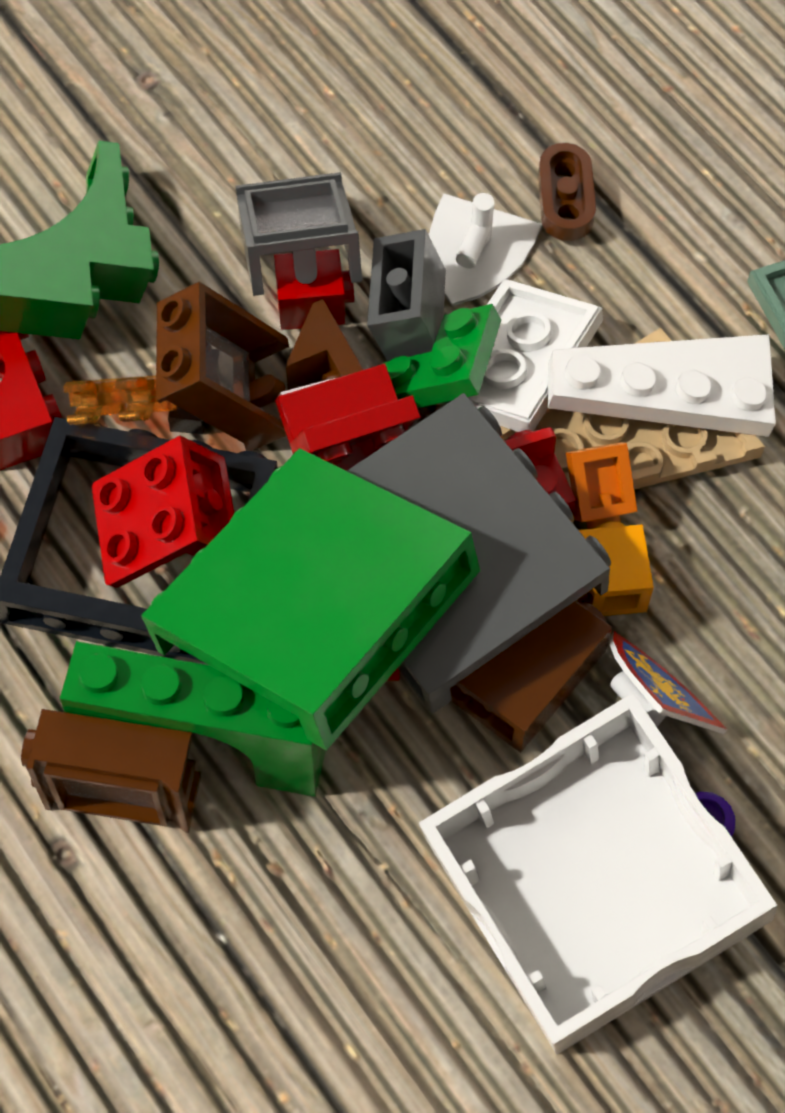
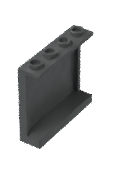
M464 393L347 470V472L472 533L480 572L397 668L431 714L452 701L450 691L452 686L594 588L600 596L608 592L609 566H611V560L600 542L591 535L584 538L573 525L574 516L564 499L555 491L548 494L536 480L538 477L537 471L529 457L519 448L512 451L500 437L502 436V430L493 414L484 406L477 409Z

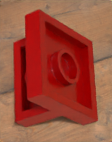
M385 363L278 396L275 400L293 454L301 448L345 471L406 432L408 427L420 418L413 395L397 399Z

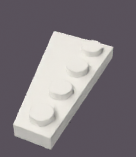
M769 334L553 349L548 362V408L769 437L776 424Z

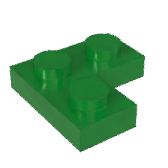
M488 304L471 309L460 308L444 315L431 352L409 357L399 356L390 361L383 362V364H386L397 399L413 395L416 406L419 408L452 401L463 393L467 397L479 395L502 321L494 305Z

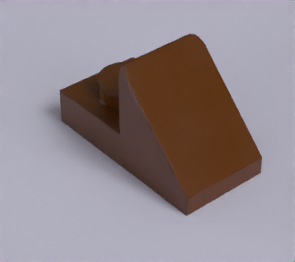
M323 299L312 304L286 364L287 390L339 378L363 370Z

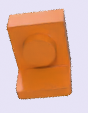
M619 442L565 452L570 485L577 500L575 512H572L574 520L586 522L587 529H593L597 525L606 522L621 523L620 515L638 512L627 443Z

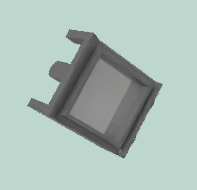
M341 172L235 186L241 235L253 296L264 295L260 255L292 251L296 279L302 284H309L315 281L318 274L315 248L344 245L351 282H362L359 233L356 231L342 183Z

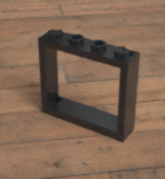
M58 417L54 418L0 575V618L3 624L208 665L175 645L165 656L159 653L141 617L148 608L28 584L70 457L122 467L170 441L169 439L159 438L155 434L143 429L124 431L103 427L100 423L87 418H77L74 421ZM191 440L225 457L230 489L249 492L248 502L268 482L271 474L278 468L277 461L269 460L257 452L241 451L234 453L214 449L202 441Z

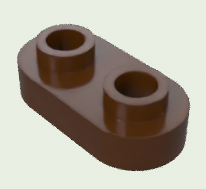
M557 143L548 147L540 157L538 184L541 221L546 232L552 237L562 241H575L585 237L591 231L594 224L596 202L592 161L589 154L580 146L572 143ZM558 175H567L569 177L560 178ZM563 217H569L573 220L563 219Z

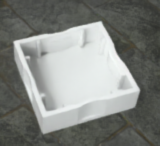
M631 693L557 738L546 751L528 764L491 778L419 822L426 841L556 1055L773 921L777 908L776 902L726 828L704 808L688 782L683 765L634 693Z

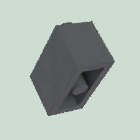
M426 229L374 238L367 326L387 361L399 356L409 357L431 352L444 316L446 269Z

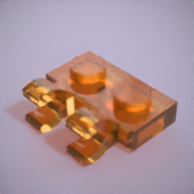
M156 375L68 381L63 386L64 393H69L70 407H76L75 413L67 416V423L70 425L94 424L98 422L101 415L118 414L119 420L122 422L146 421L150 418L152 412L177 409L176 405L167 400L162 403L156 401Z

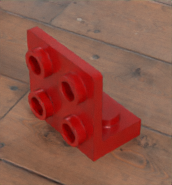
M179 435L93 483L92 493L105 584L119 588L185 553L195 556L198 551L205 548L219 534L234 515L225 457Z

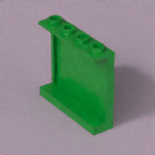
M299 448L283 466L277 468L271 474L268 482L253 498L234 513L230 522L205 548L195 554L191 563L165 591L160 592L153 599L150 607L141 617L159 653L165 656L175 645L299 718L307 740L327 751L480 572V567L470 531Z

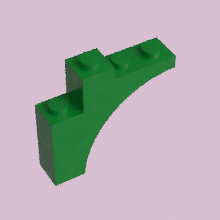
M98 140L86 174V195L71 213L45 231L28 238L0 244V331L80 340L88 318L95 319L97 316L100 299L140 304L148 282L154 283L156 281L159 271L158 251L151 249L149 227L133 225V208L126 206L125 196L129 185V169L121 164L119 143Z

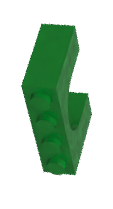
M76 641L60 695V702L64 712L187 731L214 738L240 750L252 761L256 786L316 797L326 750L307 740L299 718L209 665Z

